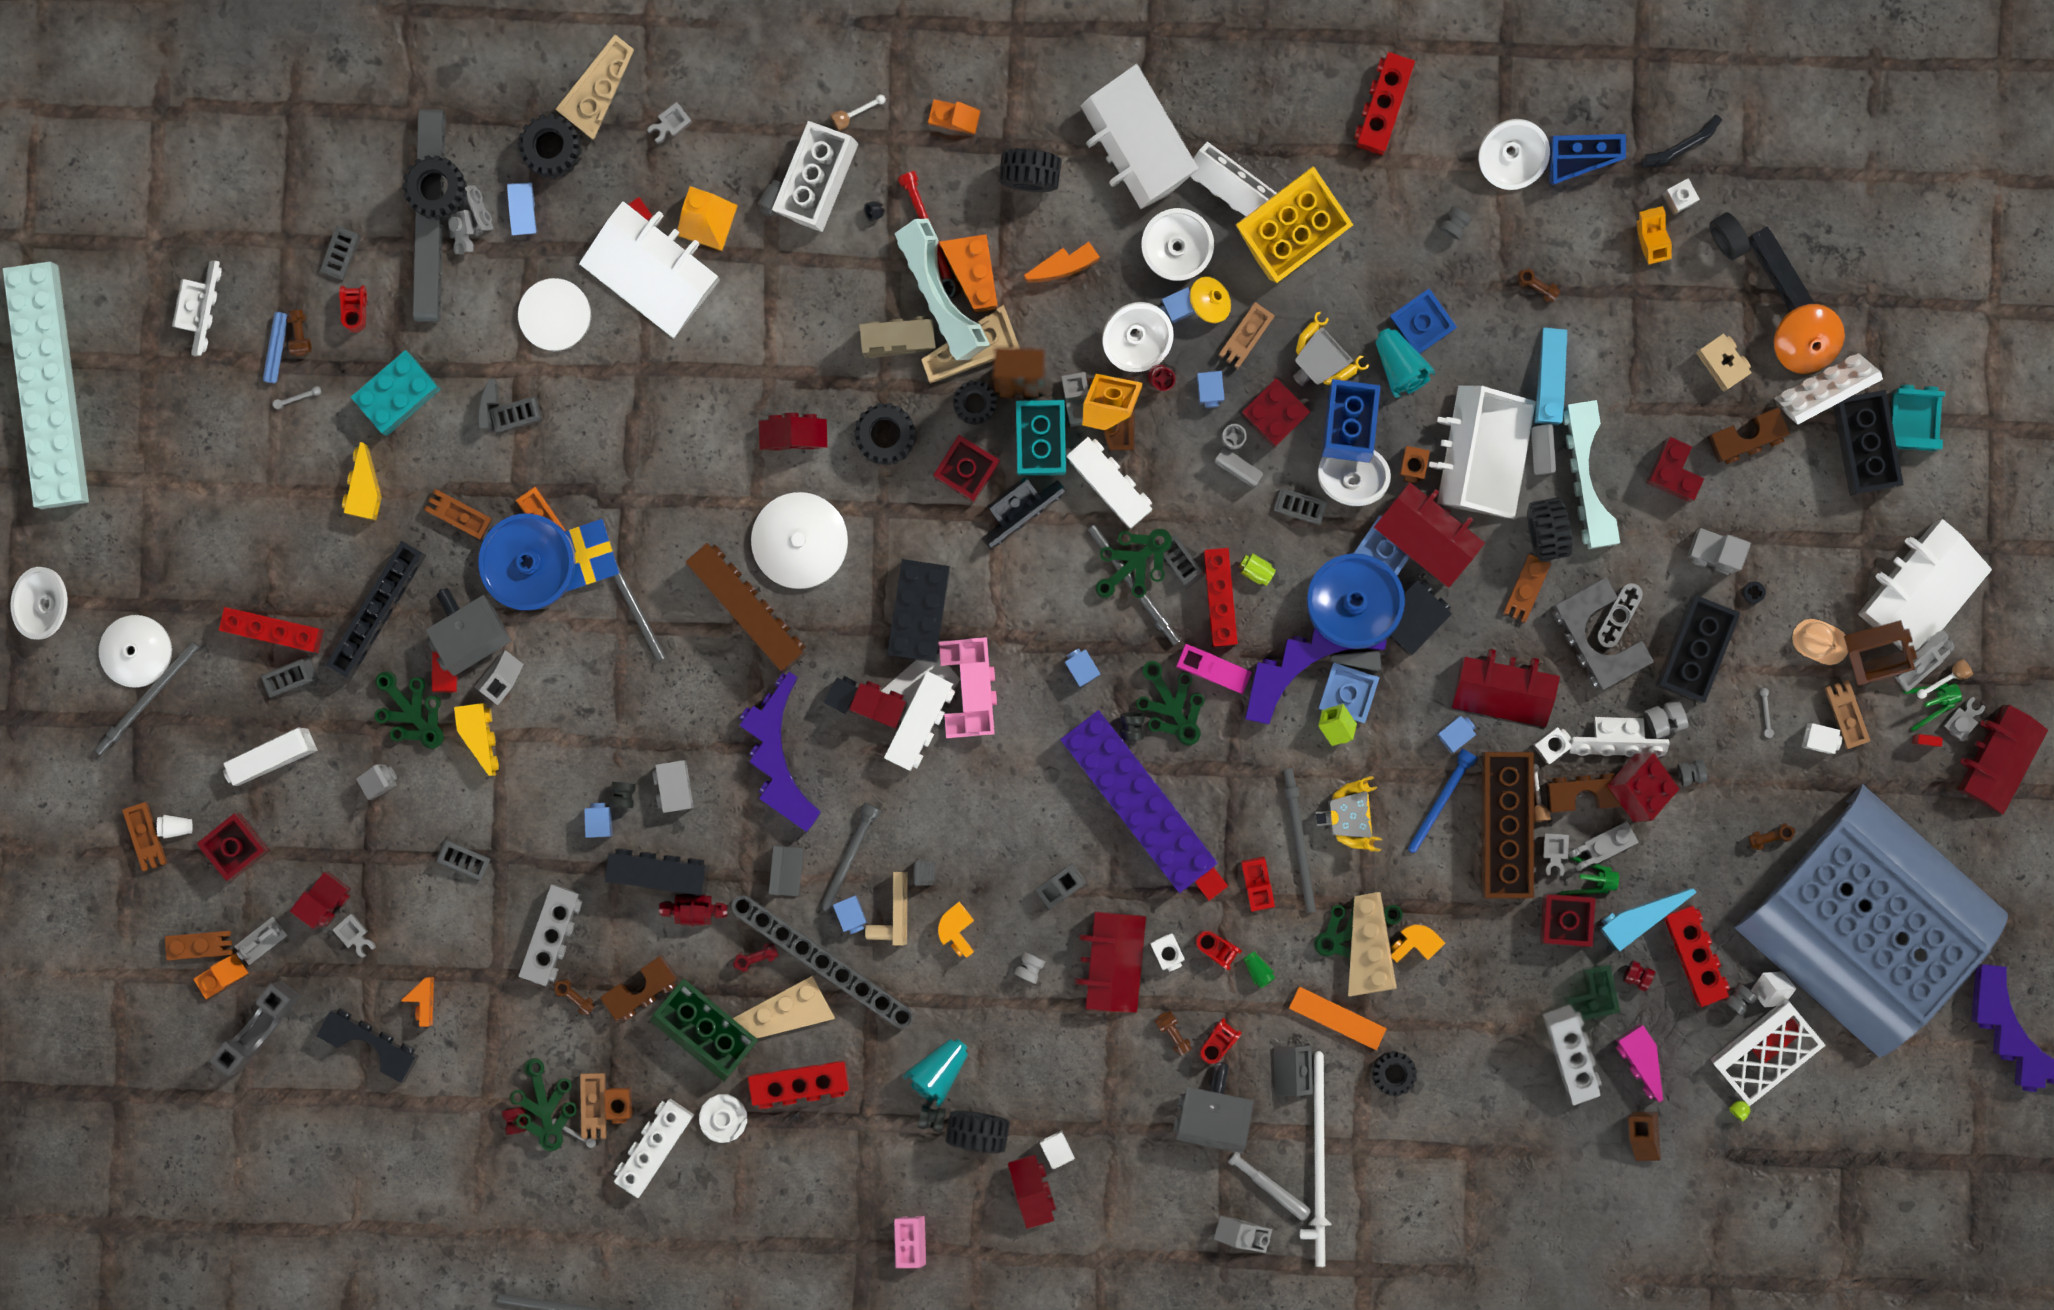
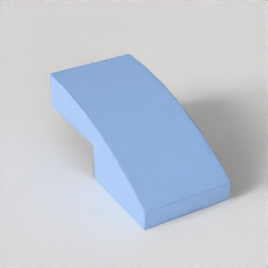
M532 182L508 184L512 235L536 233Z

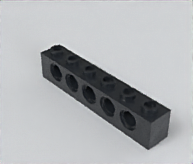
M400 542L327 662V667L346 678H353L427 556L426 554L406 542Z

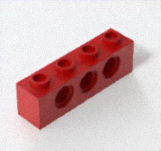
M1388 52L1385 58H1380L1376 70L1380 72L1378 81L1373 80L1369 94H1372L1373 97L1371 103H1365L1361 116L1366 118L1363 126L1358 125L1354 139L1358 140L1356 147L1384 155L1415 60ZM1388 75L1394 76L1397 79V84L1393 86L1388 85L1385 82V77ZM1379 98H1386L1390 106L1388 108H1381L1378 106L1377 100ZM1377 120L1381 123L1382 129L1374 131L1370 128L1369 123Z
M1229 548L1204 550L1203 557L1212 648L1234 646L1238 644Z
M224 607L219 631L319 653L324 632L323 629Z
M1688 905L1665 916V924L1697 1006L1704 1007L1729 997L1727 991L1730 990L1725 976L1721 977L1718 968L1721 967L1716 953L1712 954L1709 945H1712V940L1709 933L1703 931L1701 926L1703 917L1698 908L1695 909L1693 905ZM1691 925L1694 928V936L1686 939L1683 931L1685 927ZM1700 948L1703 951V958L1696 962L1692 954L1695 949ZM1705 971H1709L1712 974V980L1709 984H1704L1701 980V976Z
M845 1060L748 1076L752 1106L758 1105L759 1109L773 1107V1102L782 1101L783 1105L795 1104L797 1099L805 1097L807 1102L820 1100L821 1095L830 1094L831 1098L845 1096V1091L850 1089ZM826 1075L830 1079V1085L827 1088L819 1087L817 1084L818 1076ZM795 1079L805 1081L806 1089L804 1091L798 1092L793 1088V1081ZM776 1082L781 1085L782 1092L780 1095L775 1096L770 1093L769 1085Z

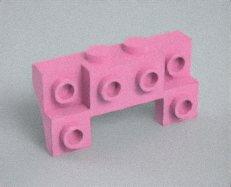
M987 637L939 642L941 666L960 665L964 712L944 714L946 738L994 735L992 705H997L996 691H991L990 681H995L994 667H989Z

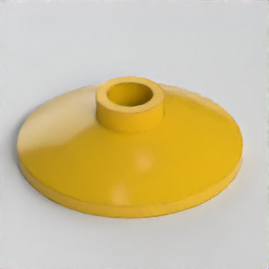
M1211 277L1199 278L1192 284L1190 288V302L1196 314L1210 323H1219L1225 320L1231 310V300L1226 288L1219 281Z

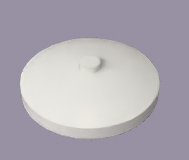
M789 493L774 499L760 512L752 529L751 547L759 568L767 577L784 587L807 589L826 582L839 570L847 553L848 534L841 515L828 501L810 493Z

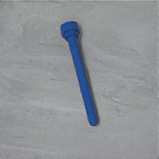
M1462 748L1459 752L1457 767L1409 844L1408 850L1410 853L1417 852L1464 772L1477 762L1478 757Z

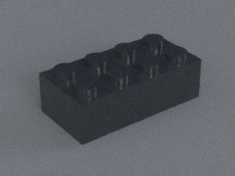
M1886 390L1850 396L1835 404L1833 410L1849 495L1853 496L1903 486L1904 483Z
M902 559L888 656L936 663L950 566Z
M1698 595L1690 596L1655 686L1699 704L1706 703L1741 613Z
M621 848L615 849V852L608 854L605 882L697 895L706 894L710 865H705V860L688 858L687 862L680 861V856L664 855L663 859L656 858L657 853L640 852L638 856L632 855L633 850Z

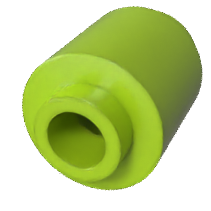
M1253 553L1250 556L1245 555L1238 566L1241 568V575L1259 585L1263 584L1265 586L1269 584L1276 571L1272 564Z

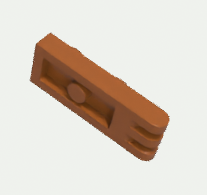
M434 489L433 493L441 498L437 501L430 497L428 501L436 505V508L433 509L430 506H425L424 510L482 540L493 519Z
M1530 554L1527 555L1503 611L1504 615L1510 613L1511 607L1515 608L1512 618L1517 619L1520 611L1524 613L1520 622L1526 623L1551 563L1547 561L1540 562L1537 557Z
M148 802L123 809L122 811L142 871L148 870L146 860H149L152 868L158 867L155 857H158L161 865L167 864Z
M231 931L165 936L166 960L233 955V950H223V946L232 945V940L222 941V936H231Z

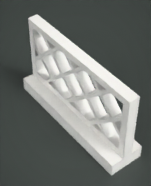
M1784 999L1710 1060L1744 1101L1751 1106L1826 1045L1791 1003ZM1794 1015L1799 1021L1798 1032L1785 1031L1786 1021ZM1804 1027L1808 1033L1802 1032V1028ZM1771 1033L1781 1034L1779 1047L1766 1046L1767 1036ZM1784 1034L1798 1036L1796 1049L1783 1048ZM1802 1036L1813 1037L1818 1043L1810 1050L1800 1049ZM1752 1048L1762 1049L1760 1062L1747 1061L1748 1051ZM1765 1050L1779 1051L1777 1064L1764 1063ZM1783 1051L1796 1052L1793 1064H1781ZM1732 1064H1743L1741 1077H1731L1726 1069ZM1746 1065L1760 1066L1759 1079L1745 1078ZM1763 1067L1777 1068L1776 1077L1773 1080H1762ZM1735 1081H1741L1740 1087ZM1744 1082L1758 1083L1757 1092L1750 1098L1744 1093Z

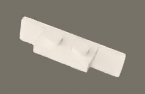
M219 261L209 262L205 284L182 279L180 283L172 327L195 332L192 356H201L202 352H205L207 349L208 339L205 338L206 330L210 328L212 323L210 309L211 305H214L216 302L217 292L214 289L216 282L221 277Z
M1595 717V737H1573L1571 741L1573 747L1570 748V754L1581 756L1588 754L1603 756L1626 755L1632 757L1634 754L1654 752L1657 757L1667 755L1669 740L1645 739L1644 718Z

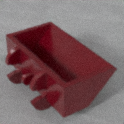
M1409 483L1379 519L1374 528L1450 588L1481 550L1485 542L1467 528L1473 521L1472 517L1469 516L1461 524L1450 515L1451 511L1448 508L1445 511L1433 501L1439 493L1437 489L1428 497L1412 483Z
M1496 649L1488 650L1486 661L1470 657L1461 658L1452 703L1453 709L1547 727L1555 703L1560 676L1538 672L1539 658H1531L1528 669L1514 667L1515 657H1510L1509 665L1494 663Z
M2002 705L1994 722L1989 720L1981 721L1980 726L1988 730V733L1983 742L1976 741L1975 746L1979 748L1973 760L1961 758L1959 762L1968 770L1957 790L2004 815L2048 732V729L2032 716L2012 705Z
M1095 911L1092 935L1079 934V940L1092 941L1090 957H1081L1080 962L1090 963L1088 979L1075 978V984L1087 985L1086 1009L1137 1013L1146 916Z

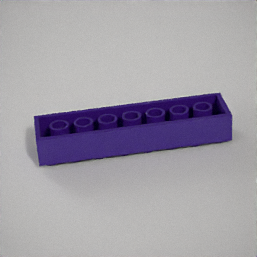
M1099 710L1060 739L1178 893H1181L1218 864Z

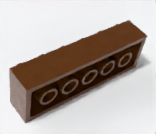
M995 347V394H1000V398L1006 399L1014 398V394L1024 395L1025 399H1038L1039 395H1043L1044 349Z
M706 543L685 561L686 564L778 669L783 673L787 672L806 655L803 651L806 646L797 636L791 637L787 633L790 628L780 617L775 619L771 615L774 610L764 599L759 601L756 598L757 590L748 581L742 582L739 578L742 573L731 562L727 564L723 560L726 555L716 544L711 546Z
M1482 752V898H1534V752Z

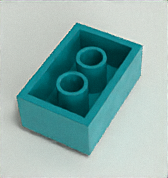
M405 350L353 394L351 398L383 435L388 436L442 389L411 353Z
M1016 401L1018 476L1066 475L1065 401Z

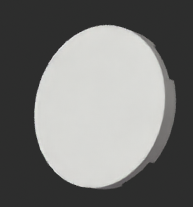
M546 279L534 284L526 291L519 304L518 320L523 334L531 343L544 350L562 351L573 347L587 333L591 321V309L586 296L576 285L563 279Z

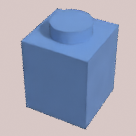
M1188 287L1161 300L1162 306L1159 307L1168 316L1171 324L1196 313L1190 302V290Z
M1222 371L1198 373L1199 405L1205 404V408L1219 407V403L1225 400Z
M1078 648L1067 655L1069 660L1065 661V664L1079 687L1101 675L1086 649L1081 652Z
M1458 716L1436 735L1450 753H1454L1476 735L1473 731L1476 727L1468 717L1463 719L1462 716Z
M590 803L591 808H584L586 838L613 836L611 807H605V803Z
M857 895L833 905L844 932L849 930L850 934L864 929L862 924L867 923Z

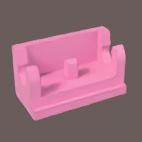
M903 1216L894 1219L896 1268H920L926 1265L925 1216L910 1218Z

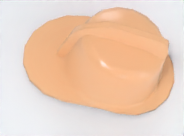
M1816 619L1804 620L1793 631L1792 640L1796 650L1802 655L1822 664H1838L1848 654L1844 632L1825 622Z

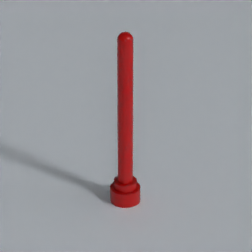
M911 171L899 176L900 186L904 187L905 191L908 190L918 218L929 219L917 190V181L919 179L916 172ZM938 243V269L943 280L950 279L952 276Z

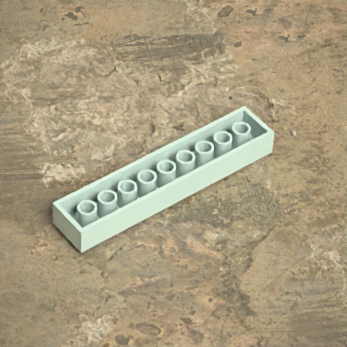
M52 262L3 268L33 506L39 509L89 503L58 265Z

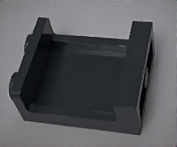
M1418 580L1404 593L1405 605L1402 618L1395 631L1389 636L1409 656H1412L1452 615L1449 611L1450 605L1442 598L1436 599L1431 594L1433 589L1426 582L1422 581L1420 583Z

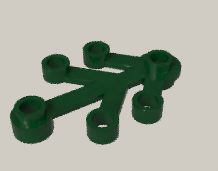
M1155 529L1150 535L1131 534L1128 531H1123L1119 534L1118 541L1124 546H1128L1131 543L1146 544L1147 546L1140 552L1113 550L1110 547H1104L1100 551L1102 560L1106 562L1127 560L1129 562L1109 579L1098 581L1096 593L1102 598L1111 597L1115 592V586L1136 568L1135 585L1132 587V594L1137 598L1144 597L1147 592L1144 586L1146 559L1153 553L1154 568L1150 572V578L1155 582L1162 581L1165 577L1163 571L1164 552L1172 544L1170 533L1164 529ZM1123 534L1130 536L1128 543L1122 542L1121 537ZM1162 536L1164 543L1157 545L1155 543L1156 537ZM1110 550L1112 552L1111 558L1105 559L1103 552ZM1155 570L1161 571L1162 577L1160 579L1153 577ZM1103 584H1108L1110 587L1107 593L1101 591ZM1137 586L1143 587L1144 592L1142 595L1135 594Z
M1156 661L1147 662L1143 667V675L1146 679L1153 681L1165 704L1150 701L1149 698L1143 696L1137 699L1136 707L1140 711L1150 710L1172 716L1178 724L1177 726L1163 723L1161 719L1154 717L1148 722L1149 729L1153 732L1163 731L1177 735L1179 742L1189 746L1197 743L1201 732L1196 722L1200 707L1205 702L1203 695L1195 693L1191 696L1190 704L1192 706L1187 720L1182 713L1188 686L1192 683V676L1187 672L1181 673L1178 676L1179 686L1174 699L1161 677V665ZM1150 666H1154L1157 669V673L1153 676L1147 672ZM1183 675H1187L1190 678L1188 684L1181 683ZM1195 696L1201 697L1202 702L1200 705L1193 703ZM1141 699L1147 700L1148 706L1146 708L1139 706ZM1153 720H1158L1160 722V727L1158 729H1153L1151 727V722ZM1186 729H1191L1193 731V736L1191 738H1186L1184 736V731Z
M390 671L379 673L375 680L376 686L382 691H387L404 712L389 711L387 708H381L376 710L374 714L375 720L379 723L387 721L414 723L420 731L405 730L403 727L397 726L390 731L391 739L393 741H401L403 739L419 740L426 748L434 749L439 747L444 740L443 731L438 727V709L441 706L440 698L435 695L426 698L425 707L429 710L428 722H426L422 718L425 680L421 677H416L409 682V687L413 691L411 704L396 687L397 678L394 673ZM383 677L388 680L386 686L381 683ZM416 680L421 683L419 689L414 686ZM431 699L436 701L435 707L430 705ZM381 711L385 712L386 718L384 720L381 719L379 716ZM396 730L401 732L400 738L395 736ZM429 733L434 735L433 741L428 739Z
M1355 897L1352 901L1353 909L1345 930L1336 935L1339 921L1345 916L1346 912L1341 905H1334L1331 908V919L1326 932L1320 933L1314 941V948L1321 956L1327 957L1337 953L1351 959V949L1340 945V943L1347 940L1352 941ZM1396 905L1386 906L1384 908L1385 922L1389 924L1399 923L1403 916L1402 910ZM1335 908L1342 909L1340 917L1334 915ZM1390 910L1396 911V917L1394 919H1390L1388 917V912ZM1323 940L1330 941L1328 949L1322 947Z
M531 1058L524 1063L523 1072L532 1079L537 1104L526 1098L525 1093L521 1090L512 1091L509 1095V1100L512 1104L520 1105L541 1118L543 1128L531 1122V1118L527 1114L517 1115L515 1125L537 1136L542 1149L555 1151L562 1145L563 1136L561 1131L569 1117L576 1114L577 1106L573 1102L564 1103L561 1106V1114L554 1125L552 1124L551 1115L564 1093L571 1090L572 1084L566 1078L559 1079L555 1084L554 1092L547 1102L541 1076L544 1072V1064L538 1058ZM534 1063L539 1067L536 1073L531 1069ZM562 1081L566 1082L567 1088L565 1090H562L560 1088V1083ZM516 1093H519L521 1095V1100L519 1102H516L514 1100V1095ZM567 1105L572 1107L570 1114H567L565 1111ZM521 1117L526 1118V1124L524 1126L520 1125L519 1119ZM551 1134L555 1137V1141L552 1144L548 1142V1136Z

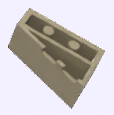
M927 316L913 317L911 321L893 319L883 323L876 321L859 324L864 359L936 350L932 319H927Z

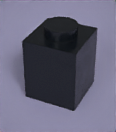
M846 676L843 679L837 677L823 703L847 714L858 689L855 687L857 682Z

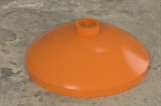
M1807 304L1792 310L1782 319L1775 332L1774 351L1778 360L1790 371L1800 374L1814 373L1824 369L1835 360L1842 349L1845 337L1843 323L1833 310L1824 305ZM1818 342L1817 346L1812 348L1813 344Z

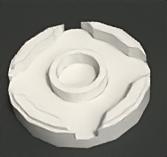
M718 1094L709 1098L699 1113L702 1132L710 1140L718 1143L737 1139L744 1132L747 1125V1111L744 1104L737 1097L729 1094Z

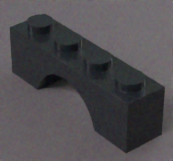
M339 1008L338 1011L334 1009L329 1012L317 1034L318 1038L336 1048L342 1047L350 1040L366 1041L379 1054L380 1072L400 1083L406 1081L419 1057L414 1053L415 1049L405 1043H402L400 1046L393 1042L394 1037L382 1031L380 1034L373 1031V1026L366 1021L360 1020L357 1022L351 1018L352 1014L344 1009Z

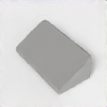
M1546 424L1533 427L1531 429L1534 474H1553L1556 471L1553 425Z
M1226 448L1221 450L1214 461L1215 464L1252 488H1255L1263 476V472Z

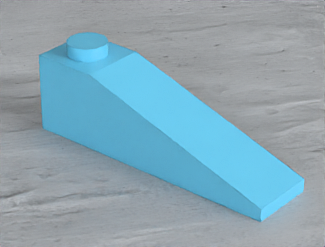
M1543 328L1535 424L1558 426L1563 420L1567 330Z
M1688 888L1618 912L1615 915L1611 912L1601 920L1603 924L1598 928L1614 949L1621 951L1697 892L1693 888Z

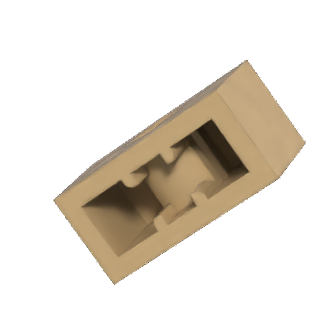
M1722 334L1696 352L1723 392L1751 374L1749 370L1751 366L1744 356L1740 357L1735 350L1737 346L1730 336L1726 337L1725 334ZM1728 357L1730 359L1728 364L1722 365L1721 361H1723V358Z

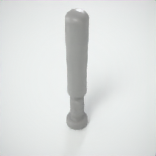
M1234 1152L1228 1160L1230 1165L1238 1166L1239 1169L1252 1178L1253 1182L1264 1189L1300 1220H1305L1310 1215L1311 1211L1305 1204L1260 1170L1257 1171L1241 1159L1240 1153Z

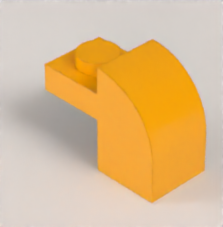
M1663 206L1639 212V221H1636L1637 231L1648 265L1672 259V242L1666 231V213Z
M960 901L942 916L939 922L938 933L943 945L952 940L954 943L951 947L959 957L964 955L967 958L974 950L959 932L971 924L974 919Z
M1408 925L1399 930L1405 939L1402 941L1399 938L1390 946L1391 957L1397 963L1414 947L1426 960H1429L1445 942L1432 929L1426 926Z

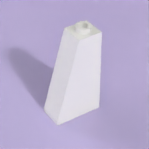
M297 728L223 763L226 768L223 770V773L228 783L232 782L233 786H239L318 750L309 729Z

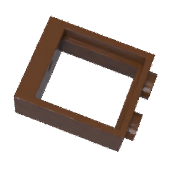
M1902 620L1844 636L1858 685L1915 670L1913 660L1917 659L1914 645L1909 646V643L1913 642L1909 628L1904 629ZM1901 641L1903 651L1865 662L1861 661L1859 652Z

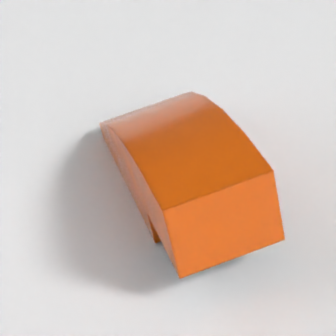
M1087 242L1070 255L1063 247L1026 273L1024 279L1026 282H1044L1064 278L1092 266L1100 261V256L1090 242Z

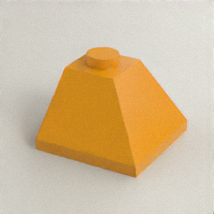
M690 186L681 211L677 230L680 232L678 237L690 241L696 240L699 244L723 251L738 206L712 193Z
M1095 374L1083 404L1082 426L1107 430L1130 417L1142 389V383Z

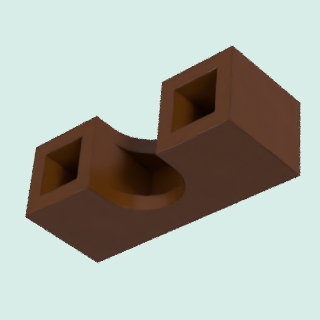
M1776 408L1752 418L1755 426V434L1752 439L1741 438L1734 425L1707 436L1717 462L1725 461L1727 465L1740 460L1739 455L1747 452L1750 456L1762 451L1761 446L1770 443V446L1773 447L1785 442L1783 437L1789 435V431L1780 409Z
M1615 773L1600 774V779L1591 780V775L1576 776V781L1567 782L1566 777L1552 778V783L1546 784L1548 810L1551 813L1576 811L1575 799L1584 790L1594 795L1596 809L1622 807L1607 786L1615 777Z
M663 955L640 969L646 979L645 989L641 993L630 992L622 982L600 997L615 1021L621 1018L624 1022L636 1014L634 1009L641 1004L645 1008L656 1001L654 995L660 991L666 994L676 987L674 982L679 978Z

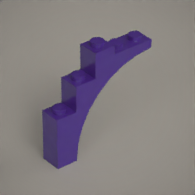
M1315 626L1313 627L1310 644L1306 643L1307 638L1293 636L1292 640L1287 639L1280 667L1276 666V661L1263 659L1262 663H1256L1245 720L1270 724L1279 698L1297 674L1311 663L1326 655L1354 649L1332 643L1323 637ZM1387 640L1377 645L1360 649L1383 651L1385 650Z
M788 672L787 675L783 673L775 683L778 688L774 694L768 693L761 703L764 706L762 711L756 706H753L751 709L747 707L739 719L742 721L740 724L742 728L763 742L761 746L756 744L749 754L752 759L749 762L773 778L771 782L766 780L759 790L762 794L759 799L808 832L822 812L808 801L796 786L787 768L782 750L781 727L783 712L789 694L798 680L797 676Z
M1979 964L1975 970L1971 1022L1979 1023V1028L1993 1029L1995 1025L1993 1053L2000 1054V1059L2015 1060L2017 1056L2015 1084L2022 1086L2023 1091L2037 1092V1088H2045L2046 1079L2047 1083L2054 1084V1059L2042 1052L2029 1039L2018 1023L2011 1007L2007 990L2006 967Z

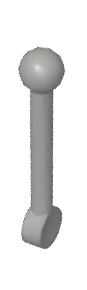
M315 386L311 391L282 401L277 399L273 402V406L276 409H281L283 405L311 395L318 396L321 393V389Z
M1762 688L1760 695L1763 697L1766 725L1764 736L1771 738L1774 735V731L1770 726L1767 699L1769 690Z
M555 1118V1119H552V1124H553V1125H554V1123H555L556 1120H557L556 1118ZM566 1126L563 1127V1131L584 1141L589 1148H593L596 1145L595 1139H582L581 1134Z

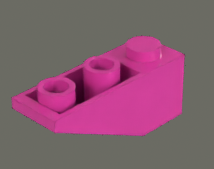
M1188 644L1184 645L1176 665L1178 669L1240 694L1244 693L1252 673Z
M1638 1024L1615 1039L1618 1044L1615 1048L1623 1059L1627 1057L1632 1066L1629 1069L1636 1079L1641 1078L1645 1085L1642 1089L1650 1100L1654 1098L1655 1101L1661 1102L1663 1094L1657 1045L1645 1027Z

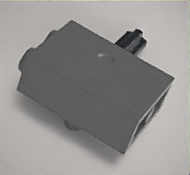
M448 588L439 590L437 598L448 617L426 629V632L430 637L427 643L434 653L438 652L440 657L437 658V661L443 671L448 670L455 676L512 641L492 603L484 595L460 609Z
M1223 1062L1215 1064L1210 1091L1187 1087L1185 1093L1179 1095L1177 1108L1181 1109L1180 1117L1175 1118L1173 1131L1177 1132L1176 1140L1243 1154L1247 1143L1254 1100L1224 1094L1229 1070L1227 1064Z

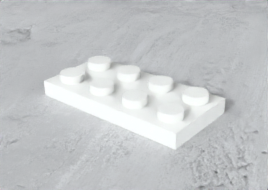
M1858 353L1847 357L1845 361L1825 369L1824 372L1817 376L1806 379L1800 385L1785 390L1774 399L1776 405L1796 424H1800L1881 381L1883 378L1881 372Z

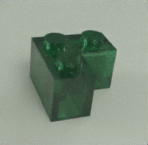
M1601 964L1582 968L1587 992L1564 997L1565 1006L1571 1005L1574 1012H1579L1583 1020L1621 1013L1611 965Z

